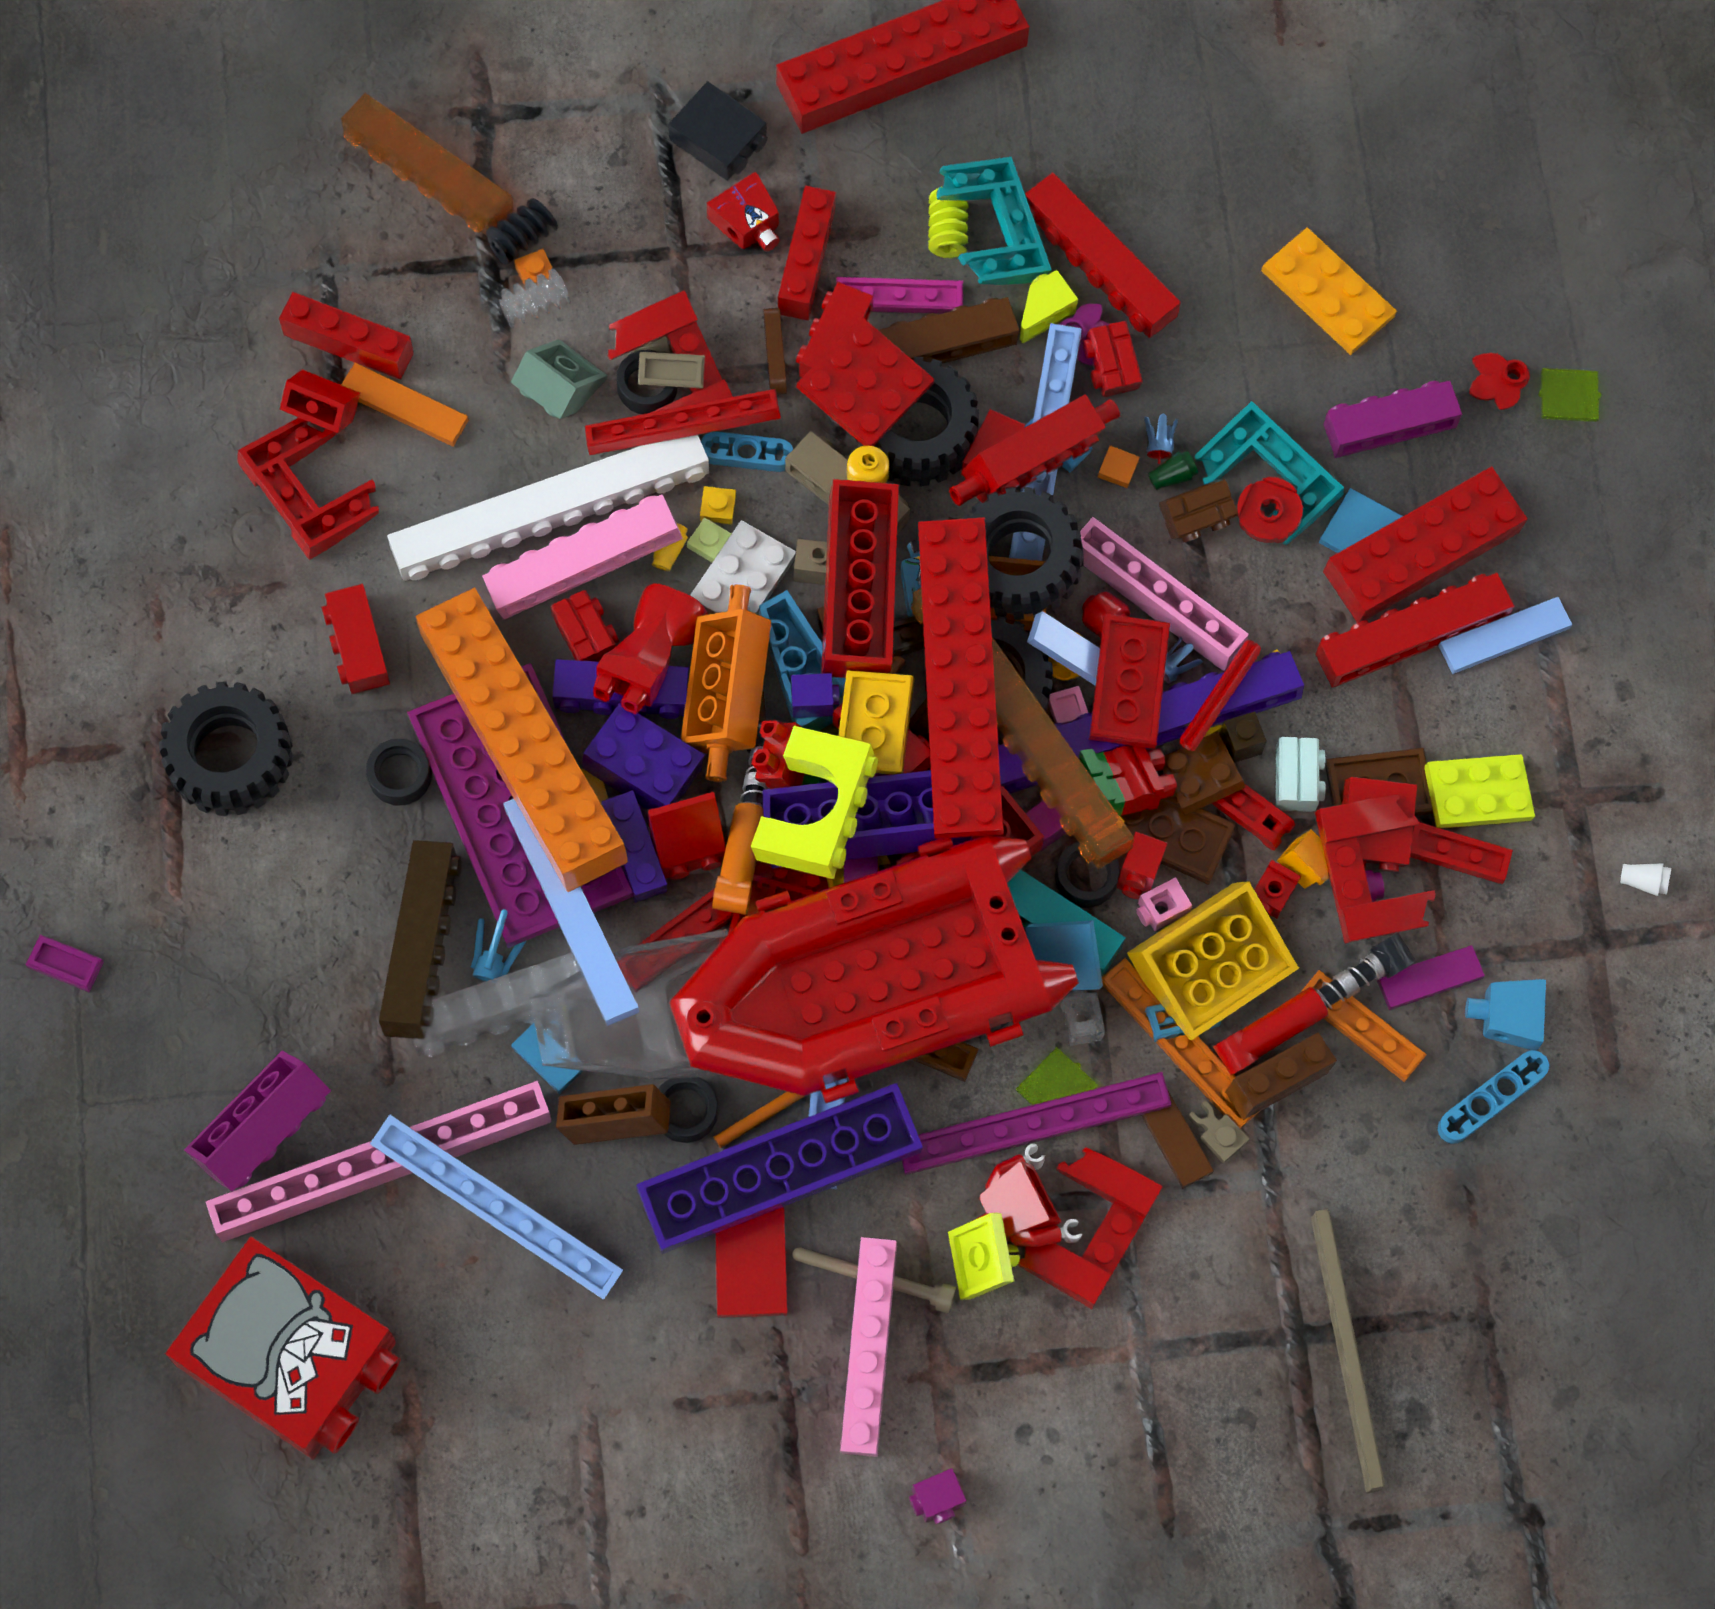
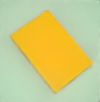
M847 670L838 736L870 743L875 757L878 758L876 773L903 774L914 676Z

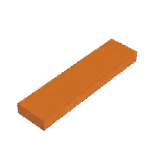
M354 363L341 384L360 392L358 402L454 447L469 421L467 415L357 363Z
M1318 970L1302 991L1308 987L1320 989L1323 982L1330 983L1333 980ZM1353 996L1349 997V999L1344 997L1345 1001L1340 1000L1332 1005V1009L1328 1007L1329 1015L1324 1019L1403 1082L1409 1078L1427 1055Z

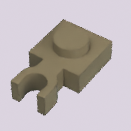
M1205 1100L1202 1102L1201 1107L1206 1111L1207 1117L1201 1119L1192 1111L1188 1118L1194 1125L1205 1129L1206 1132L1201 1135L1200 1140L1224 1164L1246 1145L1250 1139L1227 1114L1218 1120L1214 1115V1109Z

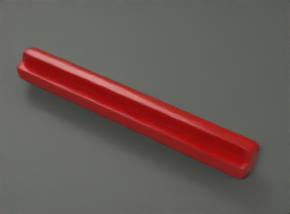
M1252 640L1244 642L1180 737V745L1189 751L1196 750L1259 656L1261 650L1259 644Z

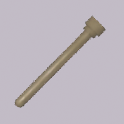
M800 1247L794 1249L792 1253L796 1261L857 1279V1264ZM894 1276L893 1290L929 1300L930 1305L936 1306L935 1310L947 1314L950 1313L957 1287L945 1283L942 1286L935 1284V1287Z

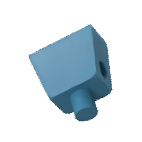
M1546 980L1491 983L1485 992V999L1467 998L1465 1017L1484 1020L1483 1036L1485 1038L1537 1051L1544 1042Z

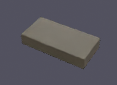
M640 352L638 385L703 388L705 356Z

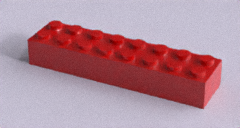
M942 0L776 64V84L801 134H804L1024 48L1028 43L1030 26L1016 0Z

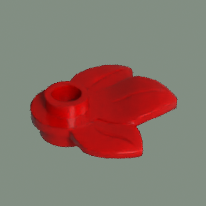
M1483 353L1473 357L1472 362L1481 375L1472 383L1469 390L1470 395L1479 400L1495 399L1499 410L1513 407L1520 399V390L1528 384L1530 379V372L1526 364L1516 359L1507 361L1498 353ZM1508 374H1515L1518 380L1508 377Z

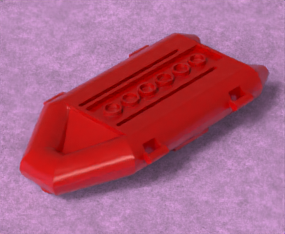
M988 835L953 845L951 838H939L917 846L920 854L919 858L792 901L788 890L755 901L758 912L743 917L669 1002L690 1066L802 1096L821 1091L825 1104L859 1093L854 1079L984 1034H986L990 1047L1024 1036L1019 1022L1051 1012L1078 984V978L1072 964L1035 959L1007 885L1031 859L1025 839ZM1010 1021L1013 1023L1011 1026L991 1032L990 1028ZM845 1078H848L849 1080L848 1082L836 1085L828 1089H826L825 1085Z

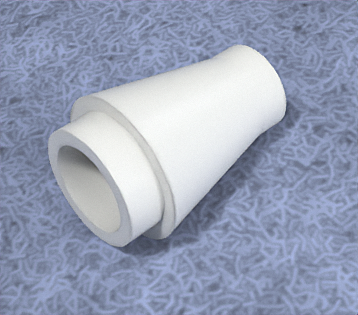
M1663 863L1623 864L1620 883L1658 896V893L1667 894L1671 868L1663 867Z

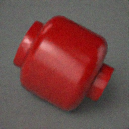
M1106 591L1098 593L1096 596L1091 595L1082 607L1084 611L1082 615L1083 624L1100 638L1104 614L1130 617L1128 605L1112 593Z

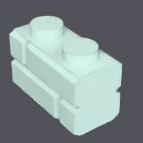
M1281 737L1278 739L1276 745V807L1281 811L1314 812L1319 801H1324L1325 781H1319V770H1324L1325 750H1319V739H1298L1297 737Z

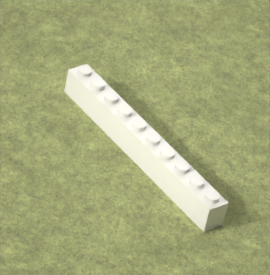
M698 435L642 445L388 534L390 548L403 582L409 579L420 580L426 577L429 572L440 568L445 570L457 566L460 561L472 557L475 559L482 558L488 555L491 550L500 547H513L519 544L522 539L531 536H544L550 533L553 528L562 525H575L587 516L606 514L618 505L637 503L644 496L655 492L659 494L666 493L672 490L675 485L683 482H697L706 474H709V460Z

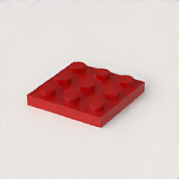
M861 316L797 382L796 388L863 446H874L933 385L935 379Z

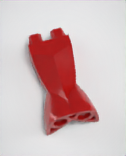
M657 583L647 586L641 595L633 623L635 631L610 652L605 653L596 666L597 678L593 687V696L607 702L610 701L614 693L622 695L621 706L626 711L635 715L644 705L651 707L666 677L672 654V646L694 644L697 617L708 615L704 606L694 597L669 586Z

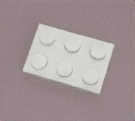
M741 520L690 596L697 599L710 614L727 612L730 586L735 584L745 585L751 588L748 611L759 614V605L769 599L795 560L796 551Z

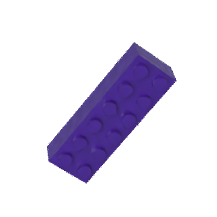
M931 770L869 777L865 787L867 788L866 802L862 808L859 807L855 816L857 826L854 836L848 838L845 845V860L919 852L917 846L936 840L934 835ZM832 782L763 790L764 817L797 825L815 823L826 817L834 808L838 798V788ZM971 836L951 839L953 845H957L973 838ZM770 864V865H771V868H779V867H782V866Z

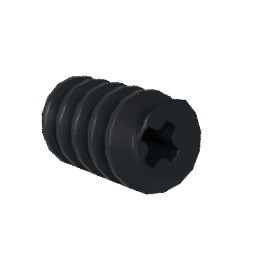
M534 198L527 201V207L524 205L519 206L516 210L517 214L514 212L509 213L506 217L507 221L499 220L496 227H489L486 231L492 251L501 263L505 265L509 264L506 256L507 253L514 258L519 257L516 249L517 246L524 251L529 250L526 242L527 239L534 244L539 243L536 235L537 232L544 237H548L547 225L554 230H558L557 221L552 213Z

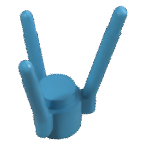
M506 909L501 910L489 951L484 950L483 955L484 919H478L474 958L471 964V968L474 969L473 976L493 984H498L500 977L507 978L511 965L526 943L524 941L515 945L504 963L502 962L503 956L496 953L508 913Z

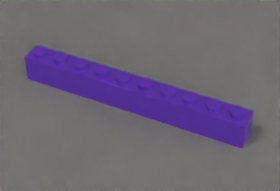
M1288 651L1282 654L1273 652L1264 656L1262 660L1254 662L1210 728L1222 725L1228 719L1254 711L1259 713L1302 699L1304 683L1291 652ZM1217 672L1208 673L1201 677L1199 681L1190 684L1186 682L1175 684L1168 691L1162 693L1156 746L1179 739L1224 672L1220 674ZM1085 713L1077 717L1073 722L1064 725L1062 723H1055L1046 727L1042 732L1033 735L1024 733L1015 737L1011 742L1002 745L998 744L1001 787L1004 786L1009 794L1060 778V775L1074 773L1081 750L1093 749L1095 753L1112 751L1121 746H1132L1089 740L1092 713Z

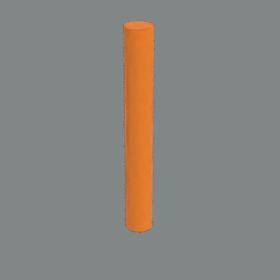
M785 1092L715 1135L714 1140L719 1148H722L805 1096Z

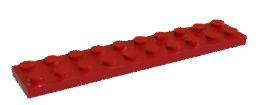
M985 517L918 522L935 839L1004 835Z

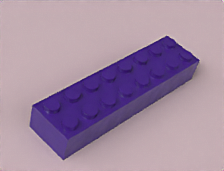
M895 1083L636 1184L660 1251L664 1254L921 1153L923 1146L899 1086Z

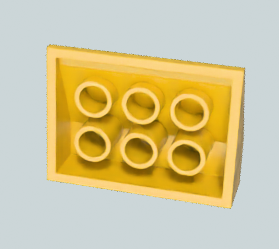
M1249 881L1232 883L1127 952L1145 985L1189 1040H1193L1299 969Z

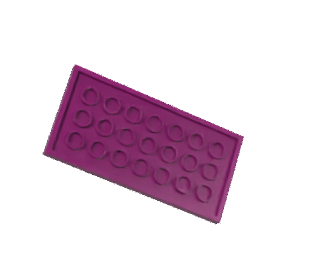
M529 663L521 666L565 741L532 664ZM451 694L408 711V717L420 745L429 760L432 773L496 922L499 920L501 910L506 909L508 912L502 932L507 948L559 928L560 925L504 809L503 803L514 798L456 696ZM621 866L580 886L593 913L633 897V892Z

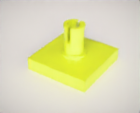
M989 1213L948 1232L960 1300L973 1299L1014 1282L1012 1267L1018 1265L1020 1256L1009 1255V1253L1019 1251L1017 1246L1007 1245L1001 1213Z

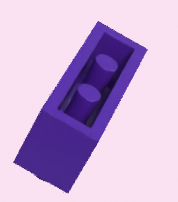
M634 791L601 801V805L625 845L628 863L622 865V869L633 892L634 902L636 903L667 892V882Z

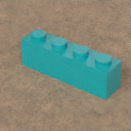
M1020 870L1007 885L1024 930L1028 924L1093 920L1101 976L1103 977L1123 948L1126 937L1026 872Z

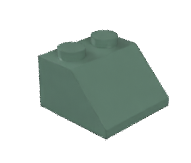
M558 339L526 351L511 383L520 389L522 395L529 399H534L542 405L549 415L562 419L575 414L605 382L608 375Z

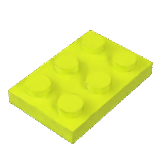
M1522 754L1427 762L1424 766L1437 828L1531 821L1535 817Z

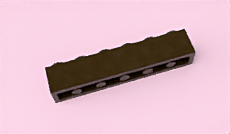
M413 840L379 1016V1023L385 1037L425 1039L427 1027H432L434 1007L431 1006L433 996H438L440 978L437 976L438 966H443L445 961V946L442 943L444 936H448L450 933L451 918L448 915L449 906H454L456 901V886L453 883L455 876H460L462 866L461 856L456 855L453 843Z

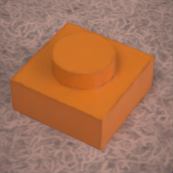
M544 249L514 260L515 268L527 292L556 281V274Z

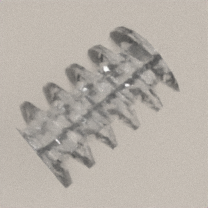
M555 269L548 270V279L542 273L538 274L536 277L537 285L532 279L528 278L525 280V289L519 283L513 285V294L507 288L501 290L500 306L511 329L515 328L514 318L516 317L523 324L527 323L526 313L528 312L537 319L538 308L540 307L546 314H550V303H553L558 309H562V298H565L571 305L566 286Z

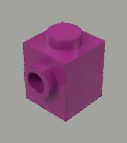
M952 1468L913 1484L912 1492L914 1495L909 1496V1501L915 1515H923L926 1523L934 1520L936 1525L955 1517L954 1510L964 1507L966 1504L965 1496Z

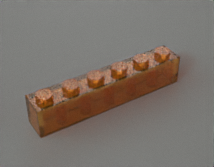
M364 93L341 118L343 135L349 143L356 147L358 145L363 147L377 163L382 164L384 162L390 166L395 175L401 180L406 181L408 179L414 183L425 197H433L438 200L449 214L453 216L457 214L462 217L473 231L486 234L489 227H496L499 220H507V215L514 212L513 199L509 193L367 93Z

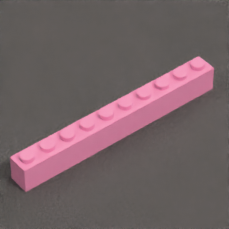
M535 1081L411 1126L410 1128L453 1157H458L551 1123L552 1121L539 1083ZM370 1141L205 1202L215 1232L223 1243L413 1172L372 1146Z

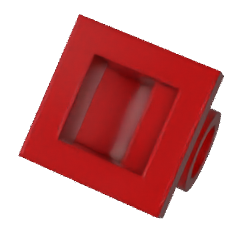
M1274 860L1270 861L1254 891L1269 917L1272 916L1277 919L1295 890L1301 876ZM1268 886H1271L1280 892L1272 893L1269 891Z

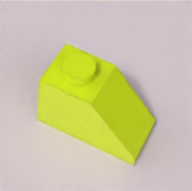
M1057 270L1048 275L1046 273L1039 275L1030 285L1019 337L1022 344L1048 330L1050 323L1058 324L1076 312L1078 298Z

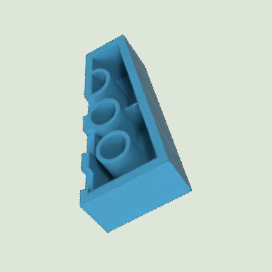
M788 590L759 605V615L771 620L768 649L792 722H796L802 728L820 731L833 723V716L793 718L791 675L821 674L823 644ZM832 677V685H839L840 705L843 702L846 679ZM833 705V710H835L839 705Z

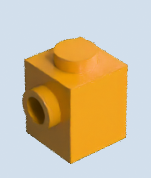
M1312 829L1296 838L1277 860L1279 864L1301 876L1298 883L1304 889L1316 882L1321 885L1330 878L1321 838Z

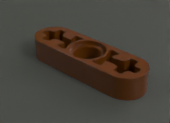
M780 308L763 309L769 387L770 390L776 389L777 395L787 394Z

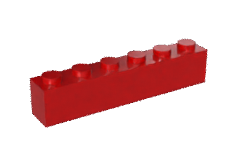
M1053 172L1025 193L1034 221L1044 230V234L1049 242L1053 245H1058L1065 252L1068 261L1075 267L1079 266L1087 274V279L1091 285L1097 289L1100 288L1108 296L1111 305L1116 310H1122L1129 317V321L1135 330L1143 332L1150 339L1178 317L1181 302Z
M1498 573L1486 576V574L1477 575L1464 586L1459 588L1456 585L1449 586L1443 589L1438 594L1439 596L1427 599V597L1419 598L1413 601L1406 609L1398 611L1396 608L1383 613L1378 620L1370 623L1368 620H1364L1353 625L1350 631L1340 635L1338 632H1333L1323 637L1315 655L1331 687L1334 688L1439 646L1441 641L1509 616L1514 608V604Z

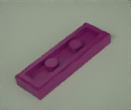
M1470 945L1408 966L1390 978L1384 976L1377 980L1388 1009L1392 1010L1481 980L1485 975L1474 948Z

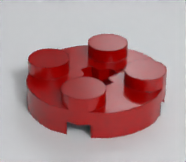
M1266 477L1254 484L1252 482L1242 491L1238 500L1239 525L1248 536L1264 543H1282L1286 541L1298 529L1302 520L1303 505L1297 490L1288 481L1277 477ZM1270 503L1276 504L1275 510L1279 513L1266 517L1261 507H1268Z

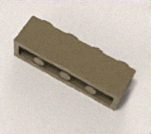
M810 431L786 456L785 471L829 505V495L833 479L847 480V461L849 456H842L834 449L833 444L826 437H818ZM898 495L897 534L909 522L910 516L909 505L900 495Z

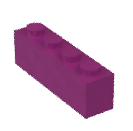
M1450 380L1441 383L1439 381H1431L1424 384L1421 388L1413 390L1403 388L1381 398L1370 396L1363 399L1360 403L1349 406L1346 403L1338 404L1327 412L1323 425L1335 458L1457 428L1462 412Z

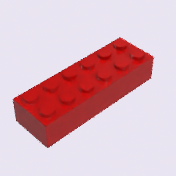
M1491 466L1329 558L1323 573L1358 623L1371 618L1517 535L1528 518Z
M833 479L829 495L821 674L832 673V677L846 678L847 670L890 674L893 658L899 484Z

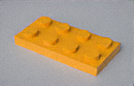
M1308 227L1262 266L1261 271L1350 355L1396 316L1397 310Z

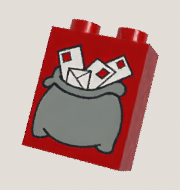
M251 1236L165 1353L176 1367L312 1460L315 1459L322 1447L336 1454L344 1446L359 1421V1418L348 1410L365 1387L375 1394L380 1393L393 1377L401 1361L399 1357L390 1352L396 1341L388 1328Z

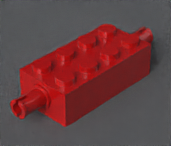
M1084 394L983 450L961 471L966 480L949 488L953 502L957 506H961L965 502L977 497L984 504L988 501L987 495L995 491L999 496L1006 494L1005 488H1017L1019 486L1020 489H1023L1036 481L1037 476L1046 472L1049 474L1060 468L1063 462L1070 457L1074 460L1090 450L1089 447L1100 440L1098 435L1106 428L1105 424L1120 417L1118 406L1113 400L1109 399L1094 408L1087 395Z

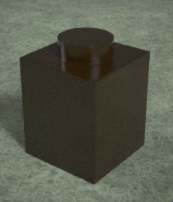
M1255 711L1225 720L1219 734L1234 763L1262 755L1267 742Z

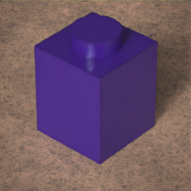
M832 673L791 675L793 718L833 716V705H839V685H832Z

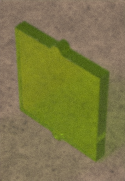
M1542 368L1541 390L1538 393L1542 399V419L1598 422L1599 400L1602 396L1598 392V371Z
M1056 1047L1016 1088V1091L1031 1105L1093 1090L1098 1087V1084L1080 1069V1063H1074Z

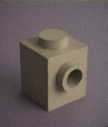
M797 540L794 582L825 585L827 542Z

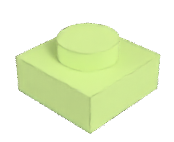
M704 517L688 540L687 548L713 562L732 533Z

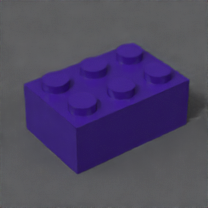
M620 702L584 751L582 769L622 794L634 791L638 804L647 810H651L681 800L702 770L704 754L638 713L635 715L626 711Z

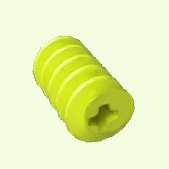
M937 188L929 195L930 228L928 237L930 240L928 241V249L934 255L942 258L959 257L960 254L967 252L966 247L963 245L968 243V236L965 234L968 231V225L965 223L968 220V213L966 212L968 202L937 200L936 195L939 189Z

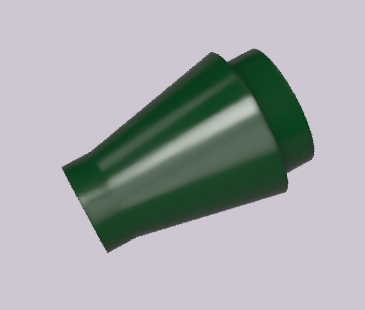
M1178 451L1155 470L1149 472L1148 476L1154 489L1157 491L1164 487L1193 480L1192 477L1198 474V469L1188 451L1183 453Z

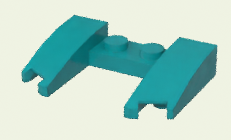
M1012 156L942 166L939 173L944 176L943 188L940 187L937 190V200L966 201L991 199L1008 246L959 255L960 263L963 266L967 264L979 277V284L1031 283L1041 274L1046 273L1048 275L1052 269Z
M1252 401L1194 456L1196 462L1202 461L1207 473V477L1202 478L1204 485L1221 479L1253 450L1280 476L1291 483L1302 501L1303 515L1298 529L1282 543L1284 545L1290 543L1344 494V487ZM1274 510L1268 517L1277 515L1279 512Z

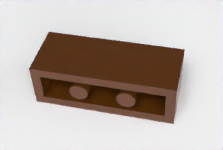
M1318 1032L1235 1077L1225 1093L1241 1118L1245 1120L1327 1075L1337 1062V1059Z
M654 1084L559 1096L556 1128L574 1145L668 1133L671 1101Z

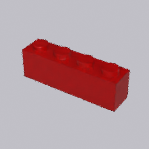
M805 186L778 294L780 315L809 321L835 214V191Z
M295 292L291 293L279 317L284 336L401 380L414 354L409 335Z

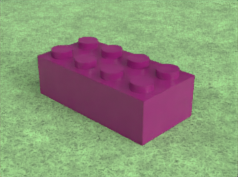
M282 1050L184 1151L212 1179L233 1192L236 1188L243 1187L251 1179L252 1172L260 1163H265L274 1156L277 1151L276 1147L285 1138L291 1137L300 1129L301 1121L310 1112H315L322 1107L326 1101V1096L331 1090L304 1062Z

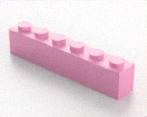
M663 494L648 496L642 499L639 505L628 510H617L602 522L586 524L580 528L579 532L569 537H558L552 540L549 546L538 551L530 550L523 553L516 561L494 566L490 569L489 573L483 575V579L496 610L505 620L683 539Z
M1092 517L1080 531L1084 555L1083 566L1156 621L1170 623L1169 631L1179 638L1182 637L1185 643L1193 644L1194 650L1225 672L1247 640L1249 634L1096 518Z
M861 1237L840 1450L842 1454L878 1456L897 1253L896 1240Z

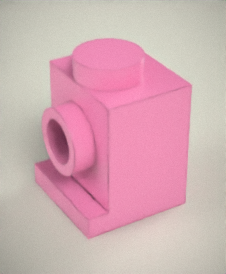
M1175 877L1140 895L1138 902L1140 907L1136 909V912L1145 927L1151 925L1155 932L1190 912L1192 904ZM1163 906L1167 912L1159 914L1155 907Z

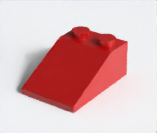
M714 792L648 810L650 837L665 879L670 877L671 880H678L688 876L690 871L700 868L708 871L722 865L726 846Z

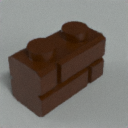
M1225 479L1213 481L1159 502L1170 537L1172 539L1182 538L1183 543L1201 537L1200 530L1210 526L1212 531L1230 526L1229 519L1238 516Z

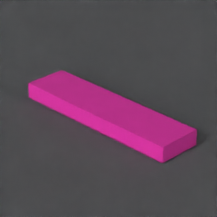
M836 277V284L840 282L873 295L872 312L942 314L963 305V281Z

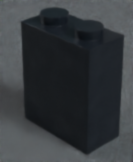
M709 81L700 88L668 124L669 140L726 181L735 173H741L747 165L748 158L754 152L758 153L761 151L768 139L767 122Z

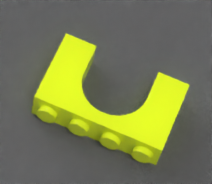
M794 726L783 755L788 769L821 777L832 782L838 788L837 802L826 817L807 825H797L761 816L751 849L757 861L834 879L837 868L841 869L844 865L846 858L845 845L847 839L854 836L857 826L855 816L858 808H862L866 802L867 788L865 787L869 777H874L876 773L878 758L875 757L870 743Z

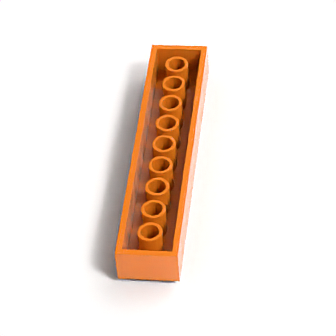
M474 587L416 615L421 637L567 893L628 863L625 845L476 588Z

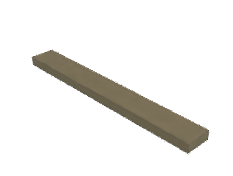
M1328 1209L1315 1211L1311 1222L1366 1493L1379 1492L1384 1487L1385 1482L1330 1211Z

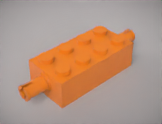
M735 584L730 586L727 612L698 616L696 621L681 740L696 750L709 754L705 779L714 782H725L727 780L726 774L730 753L738 750L753 749L756 745L771 620L748 611L751 588L745 585Z

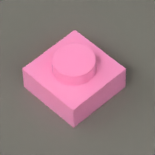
M1079 686L1050 694L1048 705L1055 723H1062L1064 725L1075 721L1080 715L1088 713Z

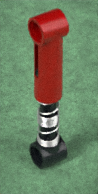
M1397 932L1371 948L1370 955L1366 956L1365 959H1361L1359 965L1348 967L1347 970L1333 976V981L1330 983L1323 982L1320 989L1308 987L1247 1027L1240 1029L1217 1043L1213 1048L1232 1076L1280 1044L1329 1015L1328 1007L1332 1009V1005L1340 1000L1345 1001L1344 997L1349 999V997L1360 992V988L1365 984L1370 986L1369 982L1373 979L1379 980L1384 976L1387 978L1394 976L1415 963L1416 960Z

